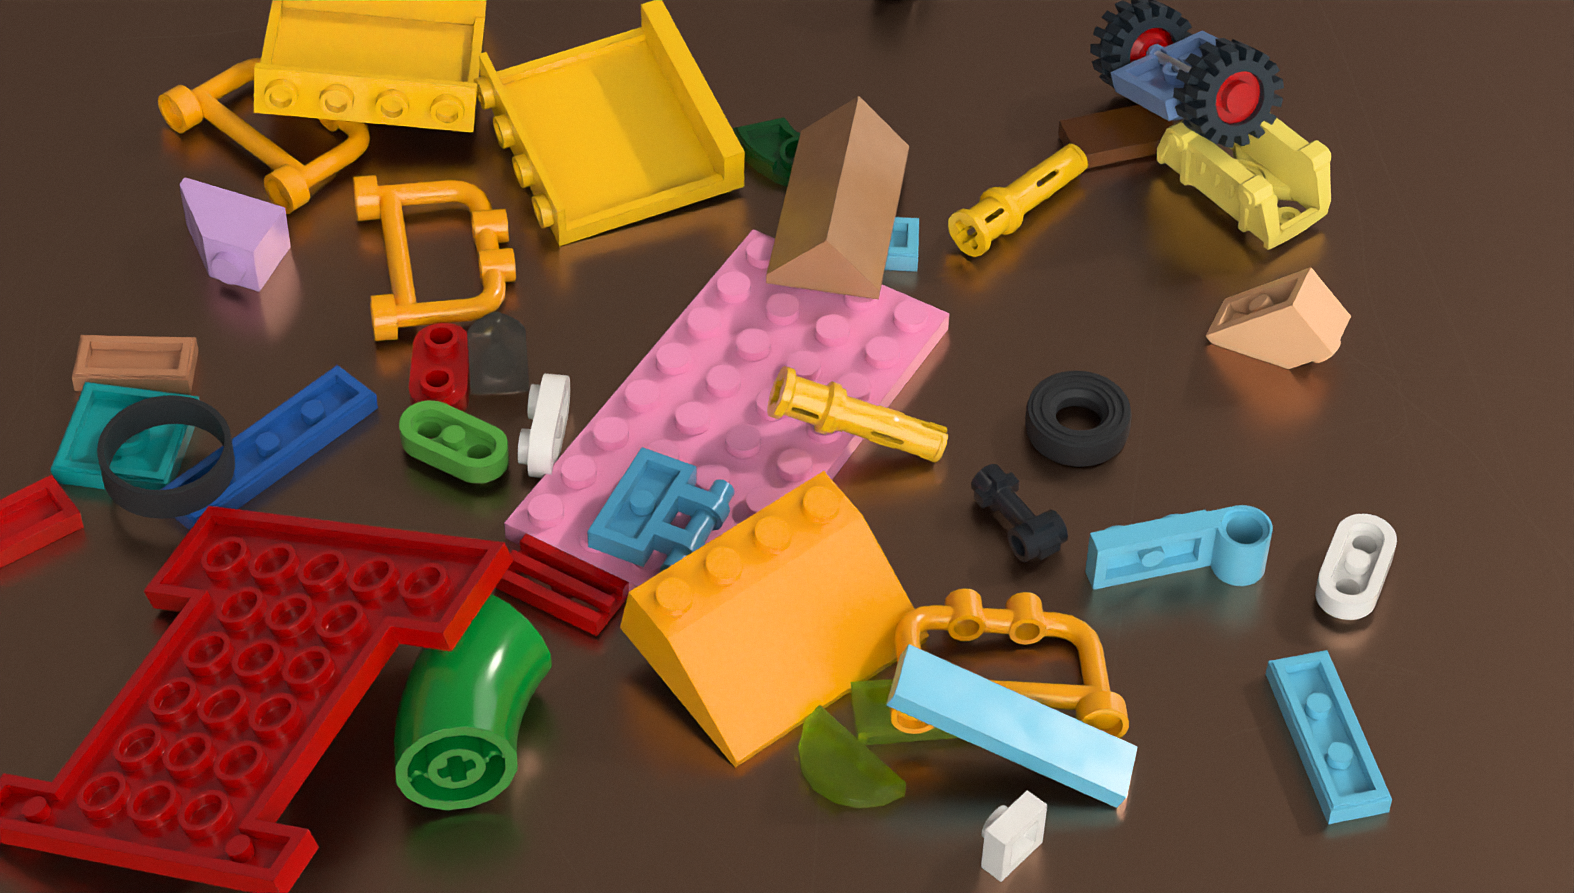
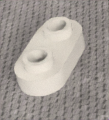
M545 373L542 377L541 385L532 384L530 387L528 419H533L531 429H521L518 443V463L528 465L529 477L543 478L545 474L552 475L554 463L560 458L570 404V378L567 375Z
M1354 514L1346 517L1339 523L1320 569L1315 591L1316 600L1325 612L1345 620L1359 619L1372 612L1391 566L1397 543L1396 533L1388 522L1371 514Z

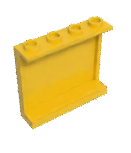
M272 0L260 63H255L254 113L474 133L477 104V83H474V79L480 75L479 54L482 53L487 0Z
M653 0L641 4L642 27L504 70L496 72L487 52L479 54L481 77L474 79V83H477L478 101L483 110L492 109L495 116L493 117V126L498 142L503 149L511 148L514 154L512 163L517 180L522 188L530 186L534 194L532 196V205L537 221L541 228L550 227L559 247L744 187L745 151L662 0Z

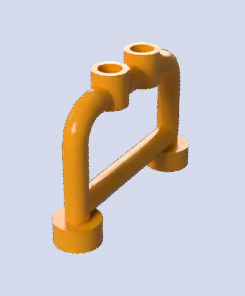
M261 57L250 58L237 63L192 90H189L184 85H177L158 97L160 112L164 120L174 131L184 133L201 123L204 117L272 168L274 171L264 178L265 191L273 204L285 207L286 214H290L308 203L310 200L309 188L357 160L366 151L370 142L368 126L365 123L319 119L329 131L333 132L340 129L348 135V138L343 143L308 164L303 165L217 101L244 84L253 81L255 63H260Z
M376 175L353 177L357 221L378 220L381 216L392 294L370 296L374 341L398 339V328L473 321L485 318L499 308L505 299L506 282L516 281L513 248L499 249V243L509 241L506 209L492 210L487 194L476 185L465 181L442 180L378 186ZM446 202L465 204L469 207L471 213L473 241L477 248L479 275L483 291L478 296L472 298L417 303L402 206Z
M958 589L946 597L945 606H920L907 612L896 626L895 647L897 664L901 653L908 644L921 649L920 634L927 630L948 631L951 637L959 641H971L980 637L983 633L1009 634L1014 642L1023 645L1036 643L1044 636L1066 639L1072 642L1078 650L1084 685L990 681L1050 708L1075 710L1077 720L1119 739L1128 731L1129 720L1126 703L1119 694L1110 691L1103 646L1097 633L1086 622L1072 615L1044 612L1041 599L1033 593H1017L1006 601L1005 609L983 608L981 596L972 589ZM889 707L893 726L902 732L919 734L934 728L932 725Z

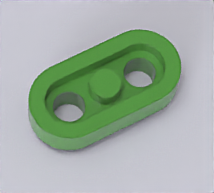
M432 400L421 401L411 405L400 417L399 429L402 447L410 456L470 483L493 481L503 475L508 468V439L504 432L496 426L448 404Z

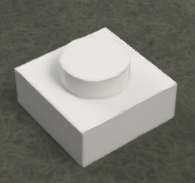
M1027 790L1009 808L1005 805L998 807L989 816L982 829L981 836L984 838L981 868L1002 882L1043 842L1047 804Z

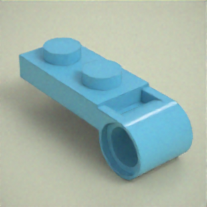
M1237 505L1212 511H1206L1205 509L1185 514H1170L1161 519L1126 526H1111L1102 531L1090 533L1085 573L1093 590L1211 566L1214 574L1227 584L1234 586L1251 585L1260 580L1265 572L1273 531L1272 522L1258 508Z

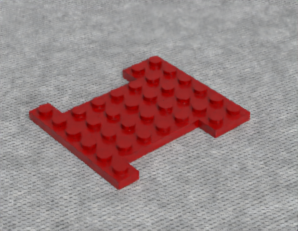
M208 506L144 589V593L153 608L180 613L52 782L3 773L0 777V843L250 893H288L319 846L309 829L276 823L399 644L452 651L513 562L505 542Z

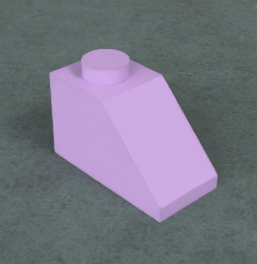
M185 177L179 185L186 225L209 277L219 279L227 284L239 285L260 292L291 247L285 207Z

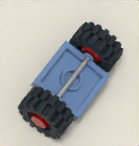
M1121 0L1115 3L1118 14L1107 10L1101 17L1108 23L1105 29L1098 26L1095 27L1093 35L1100 38L1101 41L1100 44H1090V53L1099 57L1092 61L1094 70L1101 73L1099 78L1113 87L1115 92L1168 121L1184 119L1182 123L1187 128L1215 144L1233 148L1234 143L1240 146L1250 144L1248 134L1259 139L1266 133L1260 126L1261 123L1265 121L1272 125L1276 120L1277 116L1269 112L1272 106H1282L1283 97L1275 94L1274 91L1283 89L1284 84L1283 79L1275 75L1280 71L1277 64L1270 61V57L1263 52L1235 39L1229 41L1225 38H1217L1203 30L1196 34H1191L1187 32V30L1192 28L1189 21L1181 17L1182 14L1157 0H1131V4Z

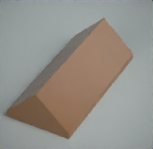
M860 96L801 130L766 274V283L879 300L909 153V145Z

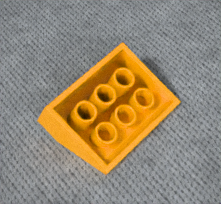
M822 471L628 593L620 628L736 768L897 661L895 647L896 626L907 612L914 610V607L863 515L826 472ZM927 631L920 634V645L927 641L929 637Z

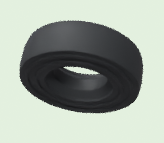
M1065 371L1042 380L1030 394L1025 414L1028 438L1042 455L1060 464L1079 467L1097 465L1116 456L1128 439L1132 420L1130 403L1123 390L1108 378L1087 371ZM1066 407H1085L1096 412L1101 422L1097 427L1090 430H1073L1062 426L1057 421L1056 414L1059 410Z

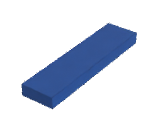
M336 365L232 439L235 456V470L232 480L223 494L208 506L239 509L378 409L377 395L340 366ZM221 446L160 490L181 487L204 476L217 463L224 446ZM208 506L194 513L175 517V519L190 530Z

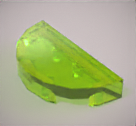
M821 705L805 719L802 736L798 745V755L801 772L814 791L833 803L854 808L884 806L905 796L906 782Z

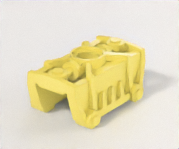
M1276 118L1272 125L1265 121L1261 123L1260 126L1266 133L1259 139L1248 134L1250 144L1240 146L1234 143L1233 148H1230L1233 151V158L1212 141L1187 128L1182 123L1183 120L1166 129L1157 147V161L1160 164L1166 163L1180 174L1181 183L1185 186H1195L1238 221V229L1242 232L1251 231L1264 242L1263 247L1267 250L1300 234L1328 213L1331 202V153L1329 149L1318 140L1309 143L1278 118ZM1278 200L1296 201L1307 210L1300 213L1299 210L1289 206L1279 208L1277 203Z

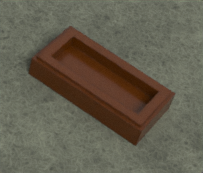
M1134 105L1060 120L1058 135L1064 146L1075 144L1080 147L1087 157L1088 168L1157 154V147L1166 129L1174 124L1172 120L1168 121L1140 105Z

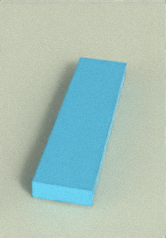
M910 644L901 653L888 696L887 706L1117 808L1127 798L1137 746Z

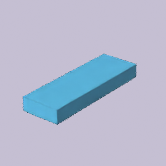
M1328 651L1268 661L1266 677L1327 823L1333 824L1389 813L1392 798Z

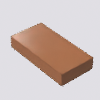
M81 335L72 374L74 390L82 391L85 382L168 393L191 394L199 352L196 337Z

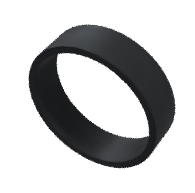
M167 395L136 402L117 413L108 422L98 441V460L107 493L121 508L143 517L158 519L175 518L205 508L227 489L235 470L233 444L226 420L209 404L191 397ZM184 424L198 427L211 433L224 446L219 460L208 473L192 483L173 489L149 490L135 487L119 479L110 470L113 456L123 443L137 433L155 426Z

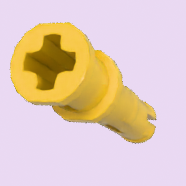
M1068 144L1035 167L1029 169L1005 188L992 187L987 189L980 196L979 203L970 209L963 208L957 210L950 216L948 220L950 236L965 254L973 257L981 256L990 248L992 240L1001 234L1008 235L1018 230L1022 224L1024 214L1083 173L1088 168V160L1085 153L1077 145ZM1038 181L1042 182L1040 187L1036 184ZM974 227L976 232L969 235L967 231Z
M787 366L781 368L773 383L768 399L767 414L769 417L780 419L785 415L812 424L814 431L824 435L827 433L832 434L835 430L850 433L892 449L896 448L920 456V458L934 463L940 460L947 445L948 434L946 433L948 430L946 426L926 422L893 409L847 396V390L842 388L841 384L831 381L827 385H823L796 376L795 369Z

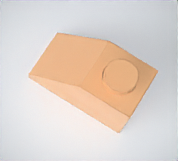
M1310 267L1225 298L1206 337L1214 345L1291 369L1312 361L1314 363L1323 362L1335 354L1341 345L1340 339L1351 315Z

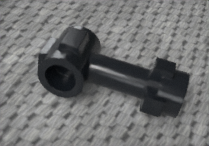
M997 464L985 466L974 476L971 482L974 500L981 508L989 506L993 512L999 510L1014 527L1008 531L1007 536L1015 556L1020 561L1027 562L1035 557L1042 560L1060 551L1061 544L1068 540V531L1061 516L1052 509L1036 516L1015 493L1019 490L1020 481L1012 472L1006 474Z

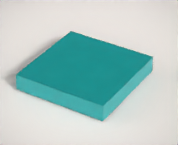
M85 382L51 466V474L59 484L105 489L97 447L103 429L117 413L136 402L152 397L176 395L199 400V396ZM166 424L137 433L117 450L111 461L110 470L119 479L132 486L149 490L162 489L177 478L195 427L184 424Z

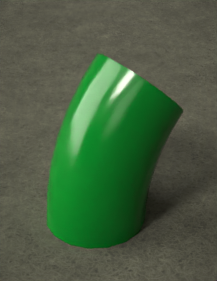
M490 594L452 651L422 647L405 682L397 710L394 734L396 784L408 799L424 807L441 810L471 808L495 798L510 785L518 770L517 740L522 717L537 686L552 667L551 653L539 632L514 607L493 594Z

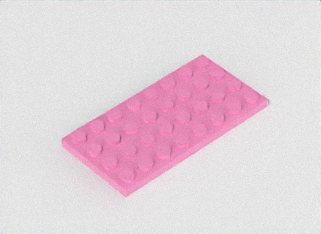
M753 229L554 463L552 475L545 474L504 522L505 538L520 545V540L527 533L628 581L630 592L661 572L660 568L667 558V554L654 550L645 566L641 567L589 548L587 531L642 447L697 466V483L695 487L708 491L713 482L718 479L725 480L733 486L735 494L728 504L730 508L729 516L720 529L710 533L705 541V544L822 471H825L833 479L864 439L837 430L832 434L827 433L824 435L814 431L812 424L785 415L780 419L769 417L767 414L769 395L782 367L793 368L796 371V376L823 385H827L831 381L842 385V388L847 390V396L888 408L948 330L949 313L885 285L881 286L878 300L766 283V274L775 238ZM678 512L671 525L685 529L691 516Z

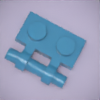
M642 447L587 531L588 547L641 567L645 566L654 550L667 554V558L660 568L662 572L705 545V541L710 533L722 527L729 516L730 508L728 504L734 496L735 490L730 483L721 479L715 480L708 491L695 487L697 483V466ZM678 512L691 516L685 529L671 525Z

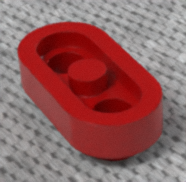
M435 323L417 333L413 341L409 378L410 405L432 400L443 402L463 412L466 411L469 403L472 350L470 336L462 327L452 323Z

